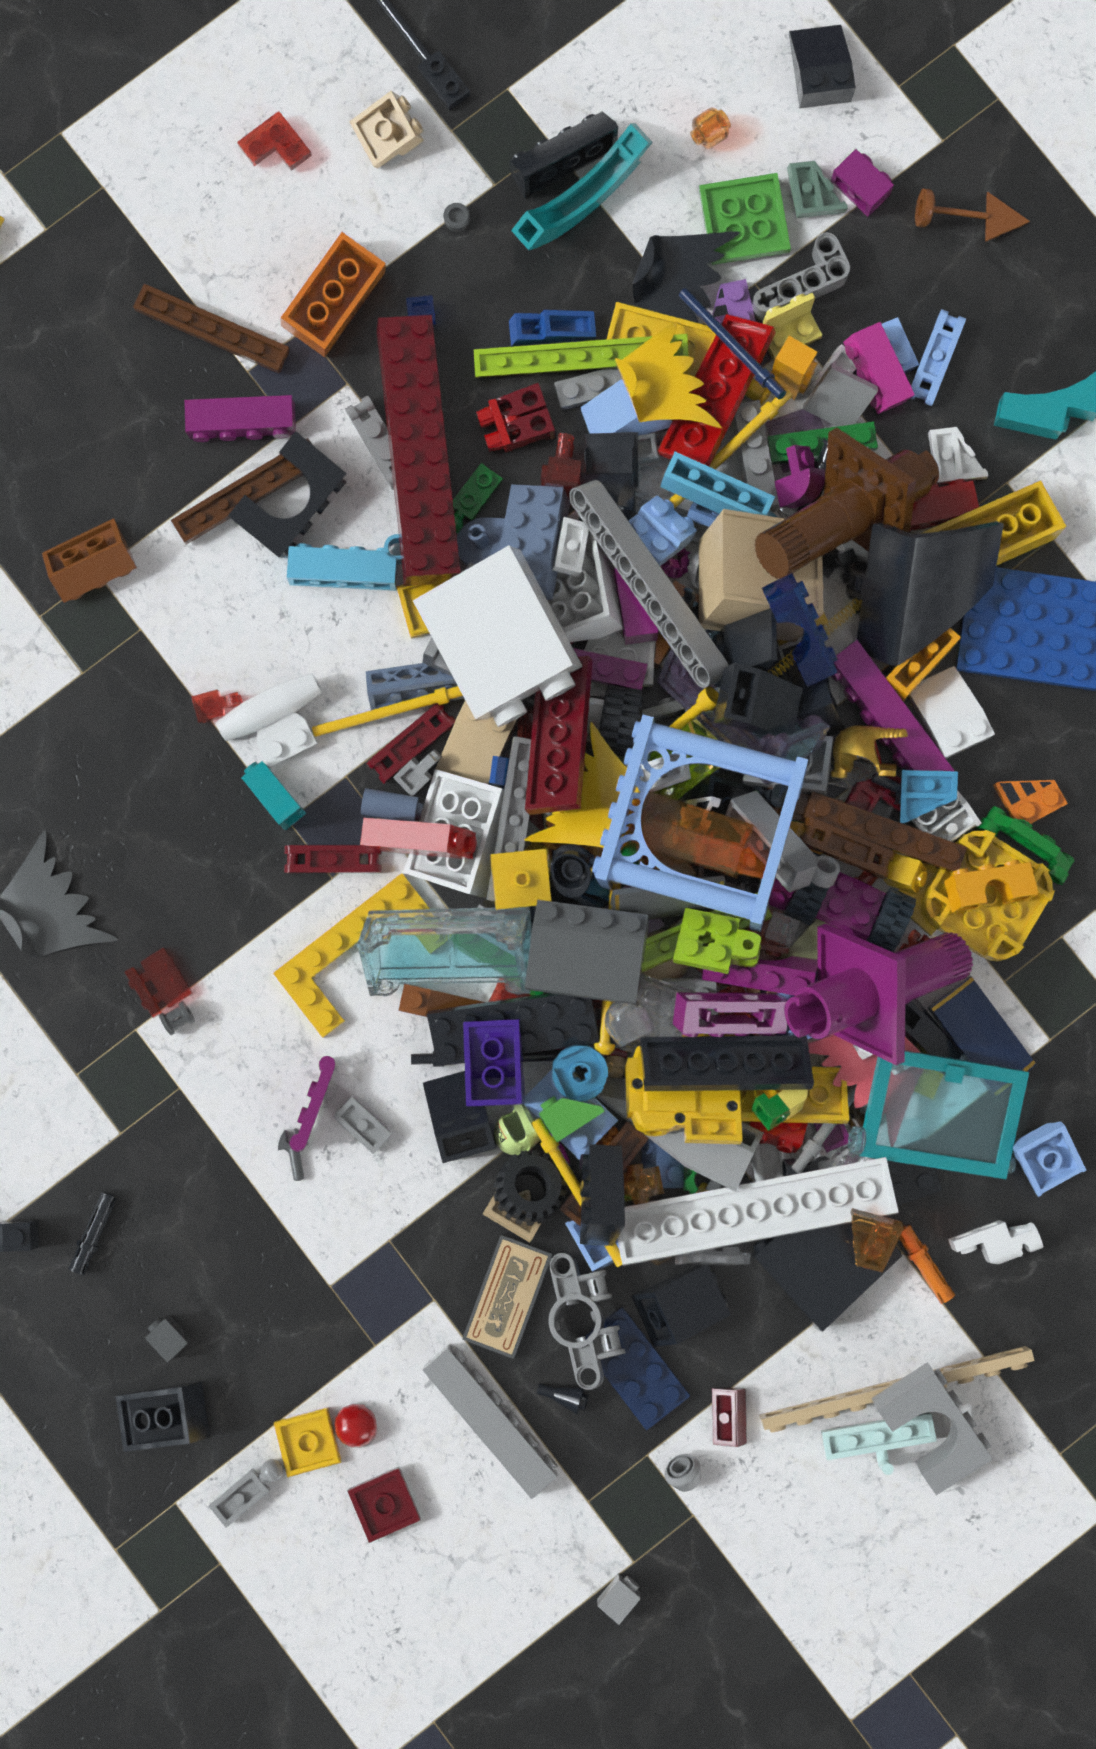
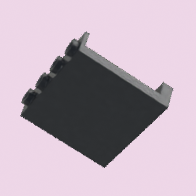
M856 1222L758 1240L753 1246L755 1251L750 1254L804 1312L815 1329L821 1332L833 1323L902 1257L901 1253L874 1223L871 1227ZM854 1229L869 1233L866 1240L854 1239ZM855 1246L862 1248L858 1256L856 1255Z

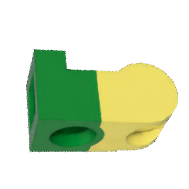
M783 1090L771 1098H768L763 1093L755 1098L752 1111L769 1131L802 1110L808 1091Z

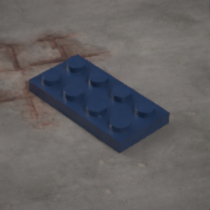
M621 1306L605 1319L604 1328L619 1325L618 1335L621 1348L625 1349V1353L601 1359L602 1369L605 1377L647 1431L689 1398L690 1394L623 1306ZM594 1328L584 1335L586 1339L593 1333Z

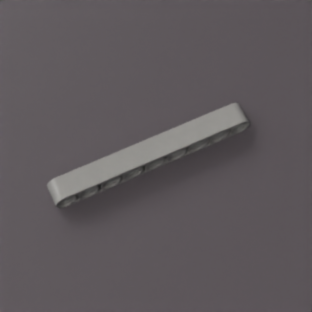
M593 480L573 488L570 491V502L696 684L706 688L722 680L724 668L728 666L727 661L602 483Z

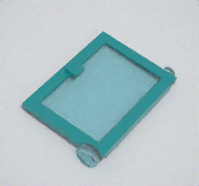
M905 1050V1062L897 1066L877 1057L863 1127H852L848 1137V1151L850 1154L875 1159L886 1157L887 1161L1007 1179V1174H1012L1016 1167L1015 1158L1011 1156L1029 1072Z

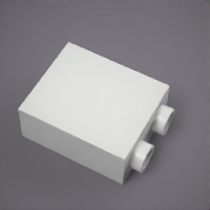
M509 545L413 600L475 719H489L493 717L497 726L501 727L526 714L527 710L522 700L541 690L545 700L548 701L575 686L570 673L581 668L582 664L520 549Z

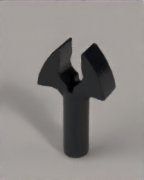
M875 772L871 777V781L894 792L896 799L893 804L901 805V783L886 776H879Z

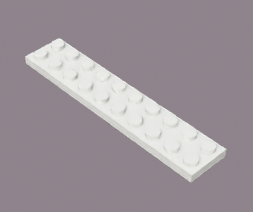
M884 1157L742 1184L738 1186L736 1192L729 1188H721L625 1207V1227L617 1239L622 1265L625 1266L853 1222L852 1212L873 1218L898 1214V1207L887 1159Z

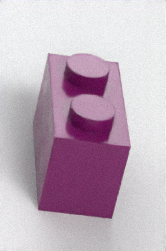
M857 149L834 169L830 180L867 217L890 196L894 186L889 175L883 171L880 172L873 165L871 158L865 153L861 154Z

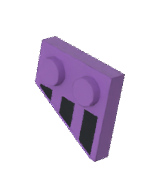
M746 279L720 284L712 313L720 324H722L726 314L755 321Z

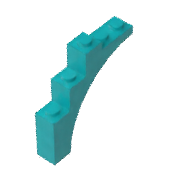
M1096 371L1086 379L1068 388L1050 393L1024 395L1004 392L998 403L994 426L1056 440L1062 432H1066L1070 419L1069 416L1093 421L1096 418Z

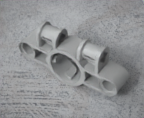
M559 1253L554 1255L550 1261V1272L557 1301L549 1314V1328L553 1337L560 1344L568 1347L577 1384L586 1390L596 1389L604 1380L601 1359L625 1353V1349L621 1348L618 1335L619 1325L604 1328V1314L597 1303L612 1298V1294L608 1293L604 1277L607 1273L606 1270L580 1276L576 1259L571 1255ZM567 1258L570 1262V1270L565 1274H561L557 1269L558 1262ZM578 1300H581L593 1309L591 1316L596 1325L593 1333L587 1339L584 1336L576 1338V1342H572L561 1334L562 1323L561 1320H558V1317L565 1305L579 1304ZM589 1368L593 1369L597 1376L596 1381L592 1385L587 1384L583 1379L584 1372Z

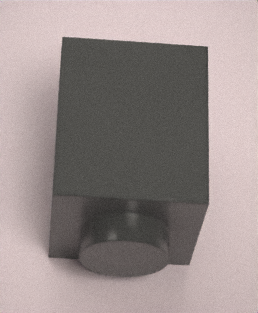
M171 1316L164 1320L161 1317L155 1320L147 1328L151 1333L145 1337L167 1363L192 1340Z

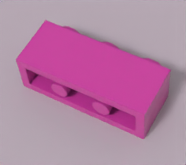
M881 322L852 334L843 342L848 358L852 360L856 367L857 376L878 386V392L870 402L877 414L896 407L915 395Z

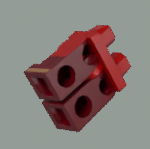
M539 383L509 393L498 399L489 400L488 407L476 412L481 428L492 424L496 425V432L484 435L489 451L504 448L505 453L512 451V449L521 448L543 439L547 441L556 438L555 429Z

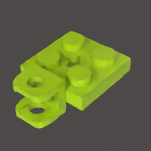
M685 908L673 962L729 974L731 964L755 967L758 964L761 937L757 933L739 929V918ZM705 935H710L711 939L715 940L714 943H709L708 947L703 946V941L699 940L701 937H705Z

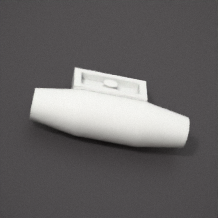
M313 673L282 682L242 702L219 719L216 725L225 741L257 732V745L270 768L318 744L307 720L296 711L321 694V687Z

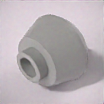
M681 1454L671 1459L664 1473L667 1483L682 1492L693 1490L701 1480L699 1460L695 1456Z

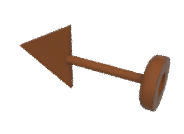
M926 188L921 190L915 209V224L917 227L928 226L932 220L933 213L986 219L985 242L1030 223L1029 220L989 192H987L986 212L935 206L934 192Z

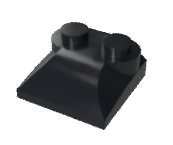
M581 472L580 485L593 480L601 482L628 521L636 515L634 473Z

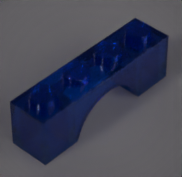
M793 573L761 587L777 623H795L804 629L800 643L791 653L807 687L838 673L833 663L838 661L832 645L826 647L824 641L829 639L822 624L817 626L814 621L819 618L812 602L807 604L804 599L809 594L803 581L797 583Z

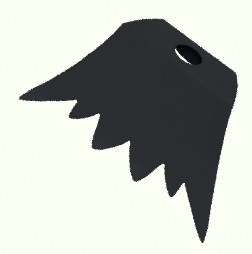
M740 232L651 236L632 284L635 304L646 310L698 323L695 313L679 297V293L684 288H687L705 308H710V300L700 286L716 283L721 280V276L709 267L707 263L723 258L724 254L714 250L738 236Z

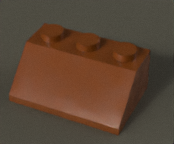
M114 518L42 553L48 577L64 603L69 600H76L84 593L94 588H101L109 581L117 577L126 576L137 568L133 555Z

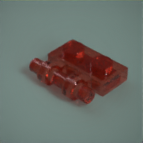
M161 948L140 962L145 969V972L141 975H138L134 967L124 972L129 979L128 984L132 990L135 989L142 1000V1007L145 1011H149L152 1018L162 1013L157 1005L164 1000L168 1008H172L194 994L165 948ZM149 980L153 982L158 990V993L153 996L144 984Z

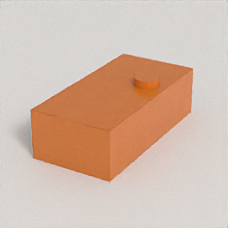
M341 232L280 317L281 327L323 357H326L384 275L386 263Z

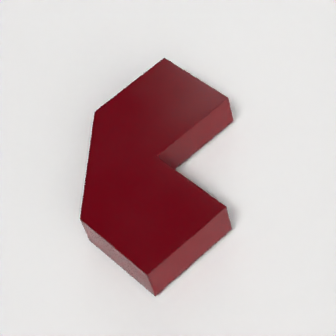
M886 776L901 783V778L898 776ZM871 779L856 782L844 802L871 813L879 799L893 807L897 812H900L901 805L893 804L896 799L894 792L873 783Z

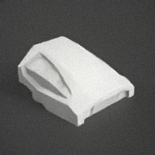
M958 790L956 800L911 820L918 830L951 842L973 827L982 824Z

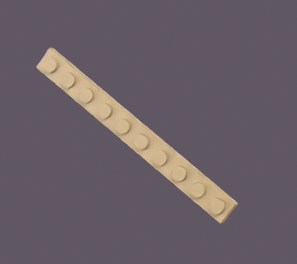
M1023 1346L939 1368L948 1383L957 1381L958 1384H964L973 1381V1376L984 1374L985 1377L996 1376L1001 1373V1369L1011 1367V1370L1023 1369L1028 1366V1362L1035 1360L1032 1350ZM902 1378L759 1414L761 1424L764 1430L769 1429L770 1432H778L786 1429L787 1424L796 1422L797 1425H806L813 1422L812 1418L823 1415L825 1419L833 1418L840 1415L839 1411L850 1408L851 1412L860 1411L867 1408L866 1404L873 1403L872 1398Z

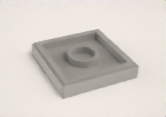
M831 363L804 402L803 410L836 426L852 425L857 422L878 392V386Z

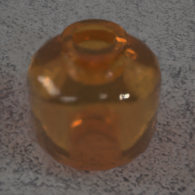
M711 107L692 119L693 130L690 131V135L697 146L701 144L705 148L710 149L728 138L731 123L722 109L717 110Z

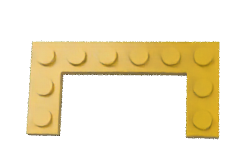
M402 873L273 973L322 1038L345 1022V1020L312 979L319 972L397 912L430 954L446 943L451 937Z

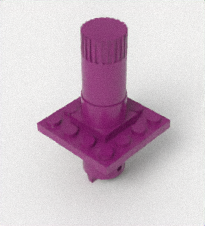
M822 924L817 926L818 981L800 988L794 997L787 1000L784 1008L786 1022L790 1030L799 1038L809 1035L814 1039H823L833 1034L897 1066L905 1062V1004L967 978L970 972H972V953L966 941L961 936H958V934H953V932H946L893 953L831 925Z

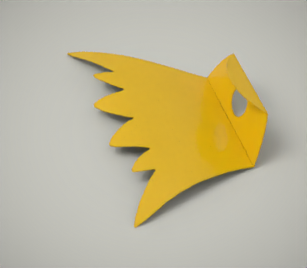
M677 321L655 334L624 359L615 358L617 368L639 423L653 420L682 419L722 428L714 417L704 409L696 406V404L704 403L706 400L696 394L689 393L704 385L701 380L691 375L683 374L692 365L694 359L688 356H673L682 344V341L670 343L677 329Z
M590 722V735L594 757L585 753L584 764L588 772L584 771L581 809L566 810L565 813L546 817V820L555 824V826L537 832L525 838L524 841L578 844L604 848V846L600 845L604 829L609 830L612 819L608 818L612 802L617 803L620 794V792L616 791L620 775L625 776L627 767L614 754L592 722ZM636 787L635 792L640 793V791ZM634 799L632 801V804L634 806H638L640 804V800ZM633 824L626 825L629 829L626 833L622 834V837L628 835Z

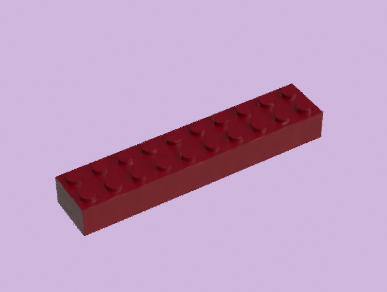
M432 315L378 318L377 339L404 586L443 584L460 574L461 571Z

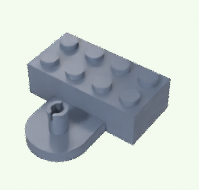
M511 485L505 518H478L467 523L459 532L457 544L461 561L468 567L469 563L476 565L509 545L520 549L546 599L553 600L558 572L552 569L560 525L563 517L568 518L570 500L564 487Z

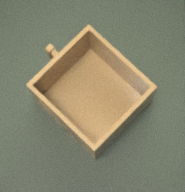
M723 509L699 539V623L704 629L720 631L727 624L769 608H776L777 640L796 642L823 614L824 584L822 556L786 578L776 579L770 573L768 574L762 567V564H760L755 552V539L757 535L781 522L784 518Z

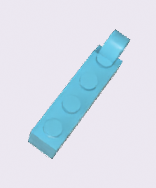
M674 452L664 474L661 488L719 514L723 509L777 517L773 512L769 511L775 496Z
M399 534L388 537L384 543V548H377L376 551L366 550L360 546H352L350 549H339L335 545H324L323 548H314L304 543L296 544V547L289 546L288 583L291 586L396 591L398 565H401L402 561L401 555L394 556L389 552V549L393 544L400 543Z

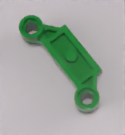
M993 806L986 818L980 820L982 824L976 826L977 831L988 830L995 833V837L999 831H1002L1049 863L1047 868L1050 870L1048 873L1052 882L1063 885L1069 876L1067 872L1074 863V858L1065 852H1061V848L1055 845L1054 839L1034 831L1033 826L1023 819L1018 820L1007 817V814L1002 809Z

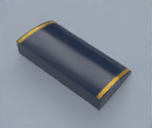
M969 976L927 1007L945 1034L962 1053L965 1061L1027 1072L1036 1065L1035 1061L972 976ZM979 1078L993 1097H997L1012 1085V1083Z

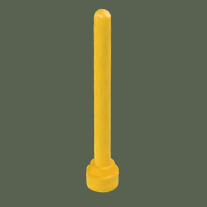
M710 686L703 689L698 694L697 703L669 727L682 730L703 711H713L716 708L719 693Z

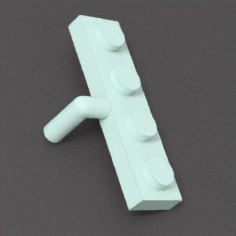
M931 1412L916 1416L893 1432L884 1420L821 1430L827 1460L876 1452L878 1466L886 1475H890L894 1471L893 1466L889 1462L887 1450L937 1441Z

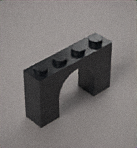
M296 431L278 454L297 468L308 482L310 495L303 511L291 518H276L269 515L244 495L228 515L229 518L277 557H280L282 554L286 557L288 556L289 546H296L293 542L295 537L299 533L303 536L313 525L310 521L311 517L315 512L321 515L330 504L327 500L328 496L332 491L338 494L347 482L343 479L347 473Z

